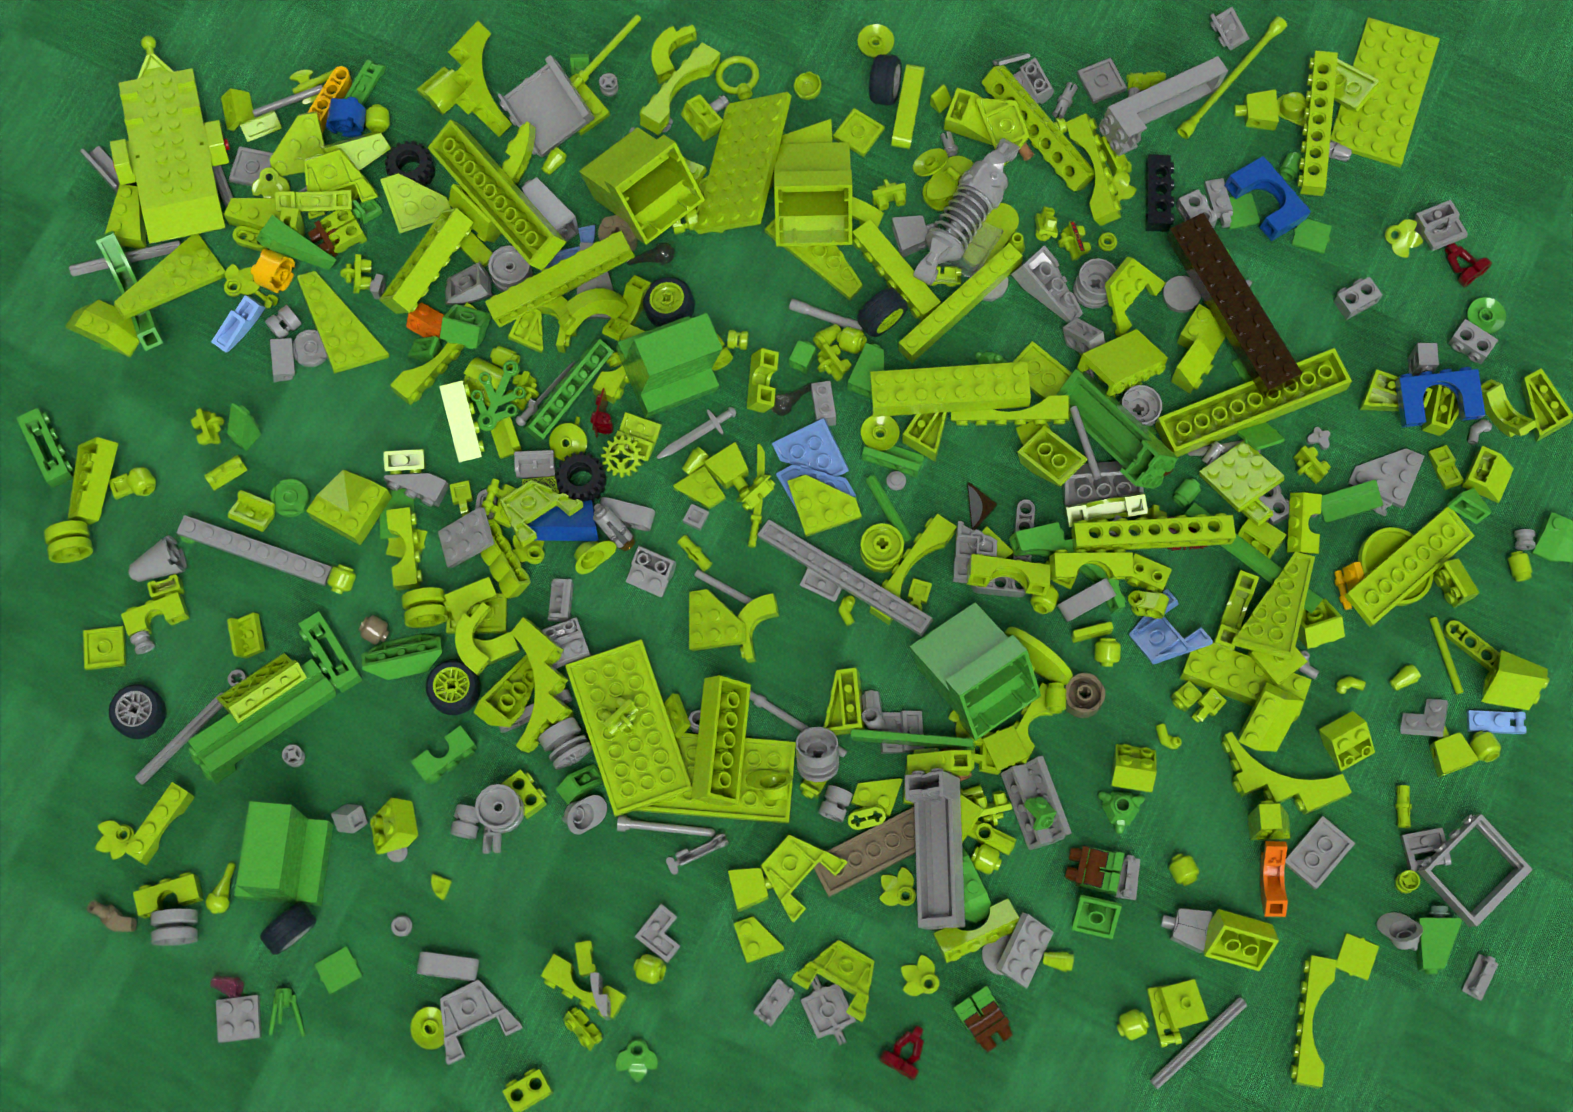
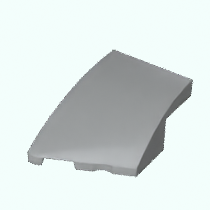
M958 521L953 582L967 583V566L971 554L997 557V540L984 535L977 529L974 531L964 526V522ZM994 579L990 581L988 586H993Z

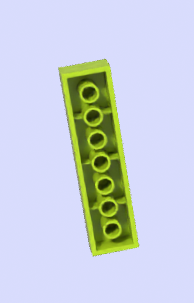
M1027 362L870 372L873 417L1030 406L1031 394Z

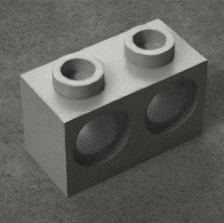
M1199 189L1178 199L1176 208L1184 221L1204 212L1212 227H1215L1217 215L1214 210L1210 209L1206 196L1201 194ZM1190 203H1194L1197 206L1193 207L1190 205Z
M1369 276L1364 280L1362 278L1358 279L1348 289L1344 287L1339 290L1334 303L1345 319L1348 320L1378 303L1383 294ZM1361 290L1367 291L1368 295L1363 294ZM1345 299H1349V300H1351L1353 303L1350 304V303L1346 302Z
M1075 318L1063 327L1066 346L1081 354L1105 344L1103 331L1078 318Z
M1465 319L1448 344L1454 350L1467 355L1471 361L1482 364L1498 342V339ZM1461 336H1465L1467 340H1463ZM1477 346L1482 347L1484 351L1479 350Z
M1417 343L1408 357L1409 374L1420 376L1422 372L1432 371V374L1439 365L1437 343Z
M831 382L812 383L811 394L816 421L825 418L828 426L836 425V412Z
M1279 485L1268 491L1271 497L1263 495L1258 498L1273 511V516L1266 520V522L1273 526L1289 517V500L1283 497ZM1273 508H1279L1282 513L1278 514L1274 512Z

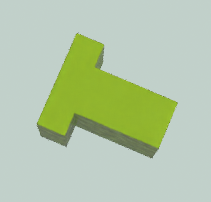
M638 127L579 171L594 199L627 222L634 236L645 245L705 201L676 142L666 135L655 139Z
M850 143L780 144L774 166L776 247L852 245Z

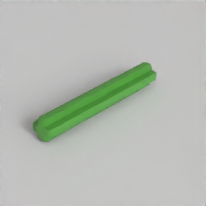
M875 475L868 477L866 483L890 524L902 534L904 544L908 543L912 537Z

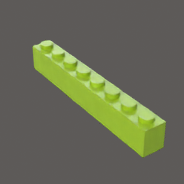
M622 231L612 233L604 240L595 242L592 246L578 251L575 255L559 261L558 264L544 269L533 277H528L518 285L509 287L506 291L492 296L485 302L493 320L500 328L634 258L635 255Z
M1010 243L1007 244L899 342V351L913 363L980 303L986 295L1021 266L1023 255Z

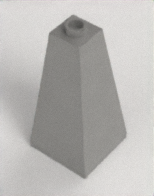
M537 177L533 180H528L522 187L523 193L566 242L579 233L576 216Z

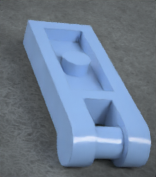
M1468 710L1467 732L1484 731L1502 734H1526V726H1524L1526 713ZM1510 720H1515L1516 726H1510Z

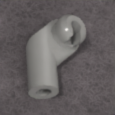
M1303 650L1301 654L1308 662L1299 671L1315 680L1319 670L1310 666V654Z

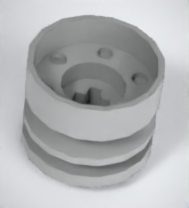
M1097 258L1083 264L1073 286L1074 296L1080 304L1095 309L1101 308L1108 303L1104 284L1117 270L1112 263Z
M1145 385L1131 387L1119 401L1139 422L1146 426H1152L1162 411V400L1159 394L1153 388Z
M568 718L558 722L544 731L538 738L545 752L554 750L549 755V759L554 761L553 766L556 770L575 764L592 749L590 743L586 742L587 738L585 735L576 737L580 734L581 728L575 718Z
M811 727L798 735L796 739L797 770L803 778L813 782H824L837 774L839 769L838 738L829 729Z

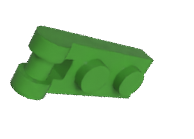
M367 59L344 99L348 97L357 98L358 103L364 106L379 78L383 76L386 67L381 64H374V61Z

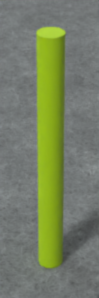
M1430 618L1429 620L1456 695L1462 694L1464 691L1438 618Z

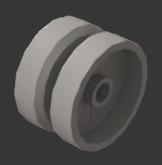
M511 245L500 247L493 252L489 259L488 267L493 284L501 292L506 291L511 286L518 285L528 277H533L531 265Z
M496 784L488 786L481 791L476 800L475 811L479 821L491 831L507 833L520 825L524 818L525 807L521 797L514 790L506 785Z
M168 909L150 914L151 925L158 928L151 932V944L174 946L198 941V930L190 927L198 922V911L193 909Z

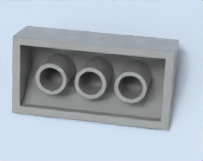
M1118 461L1097 463L1102 476L1097 480L1093 478L1089 463H1085L1062 485L1064 506L1143 492V487L1135 486L1120 472L1121 468L1124 467Z

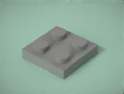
M259 995L216 1000L218 1043L262 1038Z

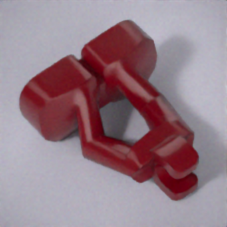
M1455 243L1447 245L1445 253L1448 255L1447 259L1454 273H1462L1458 282L1464 288L1470 285L1477 277L1482 276L1492 265V262L1487 257L1477 260L1462 246L1458 247ZM1460 256L1472 264V267L1460 268L1457 258Z
M916 1026L912 1034L908 1031L905 1032L894 1043L893 1052L884 1050L879 1061L914 1081L919 1070L913 1064L921 1056L924 1041L920 1039V1036L923 1033V1029ZM910 1042L914 1045L913 1053L904 1061L900 1058L901 1048Z

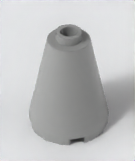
M167 535L131 563L128 573L137 582L182 573L187 568L184 552L182 549L178 550L175 546L177 541L172 536Z

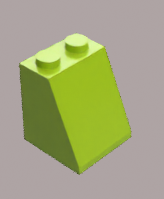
M1501 650L1484 680L1481 701L1494 705L1530 710L1533 704L1536 705L1539 701L1541 689H1545L1549 683L1550 678L1547 677L1548 669Z

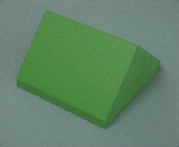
M1080 895L1077 899L1072 930L1113 939L1122 904Z

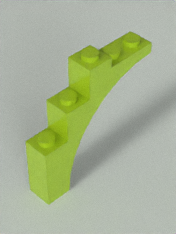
M477 21L448 52L462 65L451 76L465 90L454 102L468 115L473 112L500 137L512 123L500 111L487 88L483 76L482 53L491 33Z
M523 617L511 634L518 640L529 658L534 675L535 700L529 723L516 746L521 751L530 753L537 748L539 736L549 729L552 724L555 725L560 721L570 718L572 710L556 697L557 694L564 690L568 679L558 672L552 664L560 659L564 649L532 621Z
M1233 732L1225 734L1222 738V748L1225 753H1229L1231 766L1235 772H1238L1232 779V786L1241 797L1264 788L1263 794L1266 801H1274V804H1279L1295 797L1296 808L1302 811L1303 815H1306L1352 793L1343 774L1318 780L1294 779L1280 775L1253 759L1240 745Z

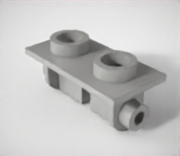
M1127 855L1124 857L1116 898L1136 900L1140 859H1136L1135 856Z
M1481 954L1478 955L1462 989L1463 992L1479 1001H1482L1498 966L1493 957L1487 956L1486 958Z

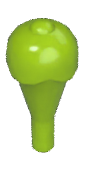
M228 863L222 879L206 898V907L213 914L225 912L230 905V882L236 867L234 863Z

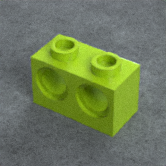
M700 94L686 101L681 112V116L703 141L717 135L723 123L721 117Z
M520 769L501 783V785L508 786L521 797L525 807L524 816L526 819H529L547 805L544 801L546 795L540 788L536 790L532 785L535 781L528 772L524 774ZM518 781H524L525 785L522 789H515V784ZM529 797L537 798L534 805L526 804Z
M533 1068L524 1074L525 1078L520 1081L515 1079L505 1085L506 1089L502 1092L513 1112H523L554 1093L542 1070L538 1069L536 1071ZM534 1079H540L542 1082L541 1088L538 1090L531 1088V1083ZM516 1090H522L523 1098L520 1101L513 1100V1093Z

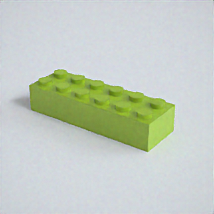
M457 208L443 210L379 298V301L396 314L413 312L418 306V300L429 291L428 286L439 277L440 269L449 263L450 255L461 246L460 241L471 232L472 229L470 227L474 222Z
M1215 643L1189 652L1179 678L1187 682L1190 681L1192 684L1205 689L1213 687L1219 694L1254 706L1266 682L1274 685L1252 657ZM1293 673L1276 687L1305 701L1312 679ZM1303 704L1300 707L1293 722H1295L1297 718L1300 716Z
M721 675L704 678L692 799L719 806L739 804L750 684Z

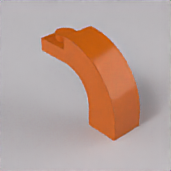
M1265 841L1264 852L1261 853L1260 887L1265 917H1286L1288 904L1284 882L1287 853L1286 841Z

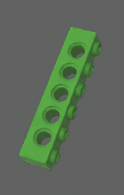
M601 339L594 340L523 429L537 441L543 440L614 351Z

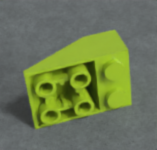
M957 88L945 118L944 130L993 145L976 102L977 98L982 97L973 92Z

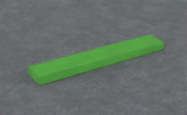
M861 729L851 730L853 741L971 751L975 749V742L971 738Z

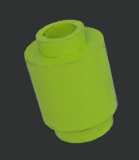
M500 345L497 348H493L490 354L492 363L501 367L509 360L515 361L517 364L520 361V355H517V352ZM509 365L507 369H513V365Z
M1523 551L1511 553L1508 563L1512 577L1515 578L1516 582L1531 579L1533 571L1528 554H1523Z
M1049 683L1046 689V709L1050 710L1052 714H1060L1066 709V689L1063 683Z

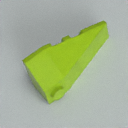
M527 654L479 700L474 713L488 725L511 727L522 716L535 686L533 669Z

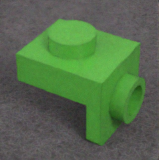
M374 199L358 203L356 200L352 201V214L356 219H360L363 224L383 214L381 207Z
M1042 796L1026 800L1025 808L1036 818L1033 829L1037 831L1049 828L1053 824V819L1057 812Z

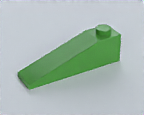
M273 215L256 238L262 246L272 251L330 270L336 262V259Z
M1551 512L1544 519L1535 543L1536 547L1533 549L1532 554L1552 562L1565 561L1573 564V521Z

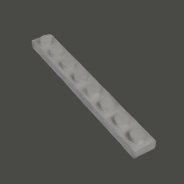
M186 515L183 516L176 532L179 536L322 586H326L332 569L331 566Z

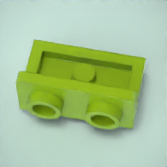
M240 490L237 502L228 512V518L264 532L275 517V504Z
M253 612L239 619H227L234 656L247 659L265 651L258 613Z

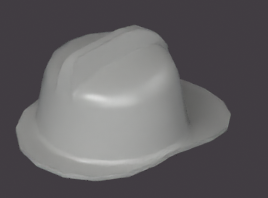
M591 795L580 801L572 802L566 807L562 821L568 825L569 830L573 834L580 835L603 821L607 812V804L599 795Z
M1396 912L1384 914L1377 921L1378 930L1390 938L1396 948L1401 950H1417V944L1423 933L1422 925L1408 916Z

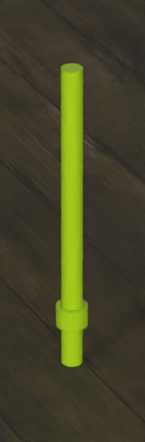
M635 15L596 58L576 75V79L572 82L576 89L580 84H584L589 79V75L641 21L639 15Z

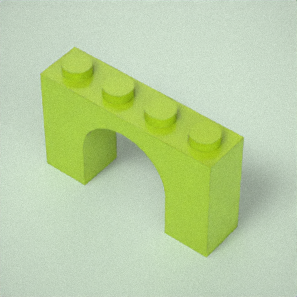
M490 577L445 594L446 600L443 603L446 606L447 612L451 611L453 615L451 623L456 631L457 624L463 613L469 616L477 604L481 605L482 602H489L498 598ZM511 632L486 641L474 638L477 649L490 658L491 661L488 665L520 653L515 637Z

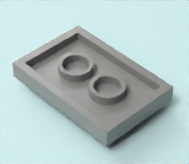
M479 507L438 531L446 564L449 568H454L494 545L485 508Z
M1322 816L1285 860V865L1316 890L1355 843Z
M1022 913L996 969L1020 986L1028 988L1054 932L1029 914Z

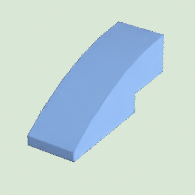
M245 295L236 310L230 311L211 342L228 353L252 328L266 307L252 297Z

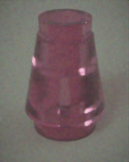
M215 975L210 984L212 988L230 998L239 997L244 988V982L240 981V978Z

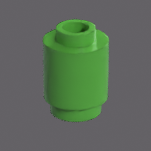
M1288 153L1284 159L1279 173L1284 180L1293 181L1300 172V158H1303L1300 153Z
M1193 478L1185 479L1174 492L1172 499L1176 504L1185 508L1201 492V485Z

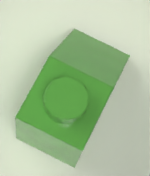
M592 764L569 774L556 790L567 805L586 796L599 786L603 779L595 764Z

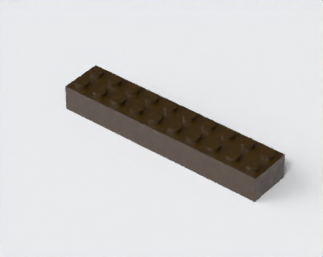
M1204 212L1170 228L1167 235L1168 242L1263 398L1298 382L1302 375L1300 368Z

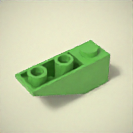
M232 403L227 434L233 442L247 451L262 434L258 430L259 425L249 414V410L243 405L238 407L235 403Z

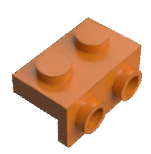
M421 302L413 312L408 313L406 327L424 338L436 336L440 340L444 314Z

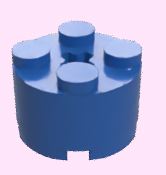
M348 97L347 99L332 98L329 104L326 127L334 134L337 131L343 133L342 136L344 137L360 136L364 130L367 109L358 103V99L354 97Z

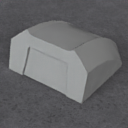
M480 262L447 278L445 305L473 303L492 296V281Z

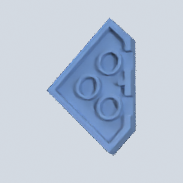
M825 418L772 443L779 460L809 470H817L836 477L850 471Z
M794 464L776 473L795 509L796 506L787 481L803 475H808L852 497H856L849 482L844 477H836L817 470L801 468Z

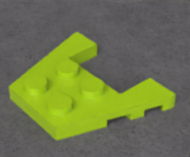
M341 148L304 161L307 192H329L355 184L361 202L379 196L377 191ZM326 211L308 212L309 220L325 215Z
M1127 257L1104 284L1109 306L1113 309L1112 321L1116 323L1117 329L1115 334L1118 337L1126 334L1131 328L1132 324L1125 311L1145 286L1150 295L1157 296L1166 284L1162 279L1131 257Z
M533 480L525 483L500 500L501 506L522 547L537 539L536 532L528 524L553 507L558 506L568 516L583 508L581 500H572L569 498V495L553 492L552 488Z
M788 835L761 865V868L787 915L794 923L806 908L791 895V892L818 862L834 876L848 862Z
M838 940L823 951L815 960L806 964L802 970L797 971L791 980L808 990L817 974L823 976L855 995L846 1013L863 1022L866 1016L868 994L875 961Z

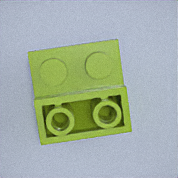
M446 67L441 68L417 88L418 93L428 100L432 107L442 115L456 104L454 101L465 91L451 77L455 71L453 69L448 70Z
M476 357L469 363L464 372L466 374L464 377L465 384L468 383L470 394L474 390L481 391L484 394V404L490 406V400L484 384L479 381V375L482 372H487L491 375V383L496 393L504 371L502 368ZM483 376L482 381H487L488 376ZM480 393L475 394V399H479Z

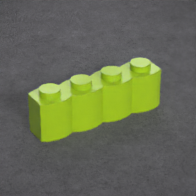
M493 519L488 520L494 545L480 552L481 557L489 566L493 578L499 582L502 593L507 598L518 597L531 583L530 578L521 567L518 557L512 552L510 543L502 535V530L498 523Z

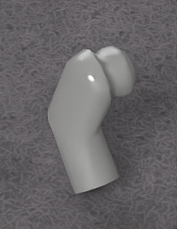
M1486 419L1473 424L1470 428L1468 443L1477 444L1479 434L1483 431L1489 432L1492 429V424Z

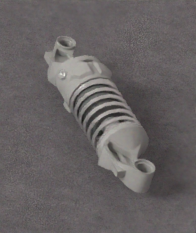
M1002 138L996 150L987 154L982 161L974 162L970 170L964 172L959 180L957 193L953 194L954 199L949 200V207H945L944 214L939 215L940 221H935V228H931L925 237L930 252L918 264L913 275L915 278L928 285H932L939 272L937 270L938 264L960 260L964 251L968 248V244L972 242V237L976 236L977 230L981 228L982 223L987 219L986 216L993 209H997L1002 201L1004 191L1009 185L1008 178L1003 169L1004 163L1012 162L1015 159L1020 146ZM943 216L948 218V222L942 220ZM939 223L942 224L946 230L938 228L937 225ZM959 236L962 237L964 242L958 240Z

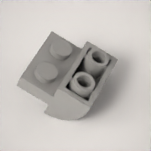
M1034 58L1021 66V70L1013 76L1037 104L1039 102L1043 104L1053 95L1054 89L1039 62Z
M638 546L626 582L654 595L663 597L668 583L675 572L676 561Z
M577 617L542 630L564 649L560 659L552 664L555 669L591 656Z

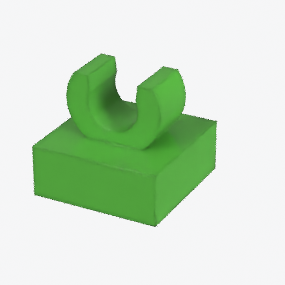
M570 54L571 74H578L590 64L589 54Z

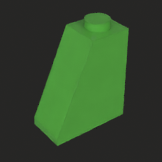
M865 344L847 384L848 390L872 399L870 372L884 371V350L879 345Z
M1418 918L1415 920V922L1423 927V933L1420 936L1416 950L1418 971H1425V975H1436L1438 971L1445 969L1462 923L1461 918Z

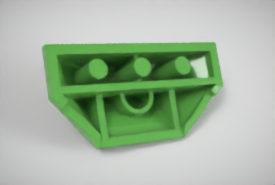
M419 634L383 642L371 648L368 652L361 654L362 669L386 680L427 672L442 653L441 637Z
M962 847L965 919L978 923L989 918L992 905L969 855Z

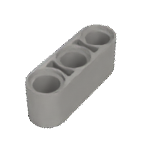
M601 498V506L609 507L626 527L642 531L651 530L656 513L655 510L616 499Z
M1105 578L1057 606L1066 622H1069L1116 596V593L1108 579Z
M420 952L416 973L474 982L477 977L479 960Z

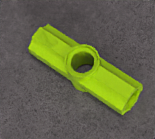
M978 820L967 835L977 840L980 844L991 846L1008 856L1017 839L993 828L990 824L982 823ZM982 830H988L991 834L988 838H981L979 833Z

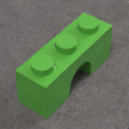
M461 725L444 737L449 744V751L446 756L435 758L426 750L411 761L427 784L436 783L447 770H454L459 765L458 762L474 755L477 747Z

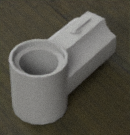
M872 690L866 691L862 695V719L869 730L882 731L885 727V720L882 716L880 693Z

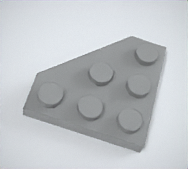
M1406 448L1358 465L1354 468L1347 486L1352 487L1376 479L1381 497L1391 500L1393 502L1392 505L1403 509L1424 455Z

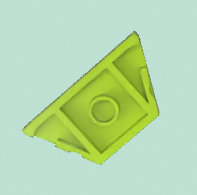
M976 99L995 150L1002 138L1020 146L1021 149L1031 137L1018 101Z

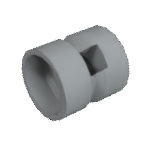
M287 305L278 311L277 316L272 315L265 320L267 326L278 339L285 338L289 335V330L294 331L302 325ZM281 320L285 324V326L281 327L279 324Z
M829 785L824 796L826 801L822 802L818 813L833 821L843 822L847 812L845 807L849 806L853 794L845 789Z
M461 804L456 805L454 813L456 821L452 822L450 834L467 839H476L478 832L476 823L480 821L476 816L475 807Z

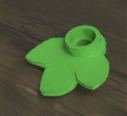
M641 1039L632 1040L628 1044L627 1050L621 1052L616 1060V1071L628 1070L636 1082L641 1081L645 1077L647 1068L654 1070L658 1066V1059L655 1053L648 1050L647 1044ZM640 1046L642 1048L641 1053L636 1054L634 1048Z

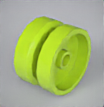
M71 520L56 523L44 530V539L48 545L47 553L49 560L55 563H70L89 557L93 553L91 540L88 538L90 535L88 524L83 521Z
M883 523L868 528L862 536L860 555L865 566L874 572L885 573L892 571L897 564H900L903 557L904 540L898 529L890 524Z
M429 587L415 589L403 594L401 597L402 607L407 610L403 614L405 625L410 628H427L446 622L449 616L446 606H443V601L446 600L444 596L445 591L441 588Z

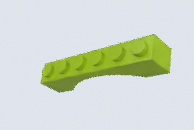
M701 43L698 48L695 47L690 57L684 59L678 71H674L670 80L667 83H663L658 94H654L650 103L641 109L639 113L640 125L659 135L669 124V106L676 93L692 81L709 77L719 66L721 53L704 43Z
M1085 113L1067 121L1066 125L1070 139L1087 151L1094 165L1095 187L1089 203L1094 220L1102 226L1121 218L1120 210H1122L1119 200L1115 197L1117 190L1110 180L1112 173L1105 163L1107 157L1105 152L1101 150L1102 140L1099 134L1096 133L1098 126L1095 119L1090 118Z
M468 302L464 305L465 307L476 309ZM447 342L442 351L431 361L420 367L403 371L390 385L393 392L411 406L421 398L426 388H430L434 384L438 375L443 374L447 370L450 362L459 357L465 346Z
M1069 395L1048 396L1042 402L1021 411L1006 412L989 409L951 412V421L956 423V426H968V423H975L976 426H987V422H995L997 426L1007 425V422H1014V425H1026V422H1034V425H1046V422H1053L1054 425H1064L1065 421H1070Z
M939 514L934 519L931 517L925 525L926 530L923 534L919 533L914 540V547L906 550L902 557L904 560L901 565L897 564L891 572L893 576L890 580L886 579L881 585L882 588L900 599L901 588L909 570L925 555L945 548L956 533L957 526ZM870 606L871 614L886 624H891L892 618Z
M1313 955L1304 960L1303 973H1305V981H1302L1300 986V993L1303 994L1302 1002H1299L1298 1005L1300 1023H1297L1295 1028V1035L1298 1036V1041L1293 1047V1057L1296 1058L1295 1065L1291 1066L1290 1078H1293L1292 1084L1312 1088H1321L1323 1085L1325 1065L1319 1057L1314 1044L1312 1032L1313 1016L1319 998L1335 980L1337 960Z

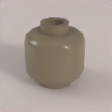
M375 615L369 618L366 616L358 629L361 631L360 636L374 645L378 644L380 640L384 642L389 634V631H387L388 623Z

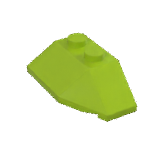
M99 299L76 310L65 325L67 329L129 358L140 343L131 317L124 320L114 306Z

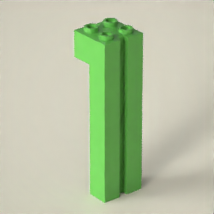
M1075 369L1056 396L1069 395L1070 408L1077 406L1085 431L1124 467L1121 468L1120 472L1135 486L1151 489L1159 487L1163 482V474L1170 472L1175 467L1178 457L1113 396L1109 397L1106 394L1107 391L1086 371L1081 372L1079 369Z
M313 659L300 666L307 677L306 679L240 723H237L229 713L188 740L190 756L195 764L200 766L203 775L208 781L212 779L216 785L236 771L234 764L336 697L335 688L322 674Z

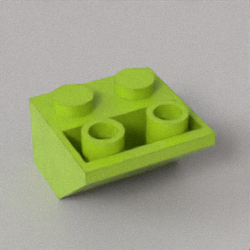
M1482 446L1473 459L1462 487L1468 490L1475 488L1479 495L1499 503L1514 468L1502 454Z
M1459 558L1444 562L1434 573L1436 585L1442 588L1446 601L1453 608L1474 599L1480 593Z
M1354 711L1319 729L1323 745L1340 771L1375 753L1367 722Z
M1116 744L1111 786L1152 793L1157 773L1156 750L1147 747H1133L1128 744Z
M391 797L370 819L376 854L380 855L408 847L419 836L412 801Z

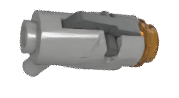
M596 504L594 506L593 520L610 540L616 544L617 548L623 551L631 549L635 544L632 533L609 507Z

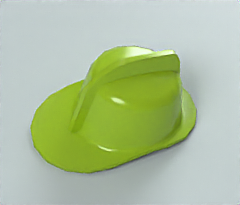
M1299 92L1285 94L1277 100L1278 115L1285 120L1303 126L1307 124V119H1304L1305 107L1308 108L1309 102H1305L1306 98Z
M588 541L582 543L574 554L577 561L575 570L579 574L592 572L615 553L616 544L612 541L600 543Z
M758 770L747 776L746 783L750 787L760 789L767 800H787L789 798V784L793 778L790 774Z

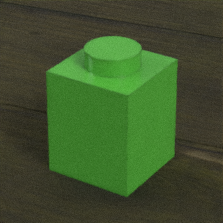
M798 340L789 358V367L807 374L816 356V347L808 341L802 342Z

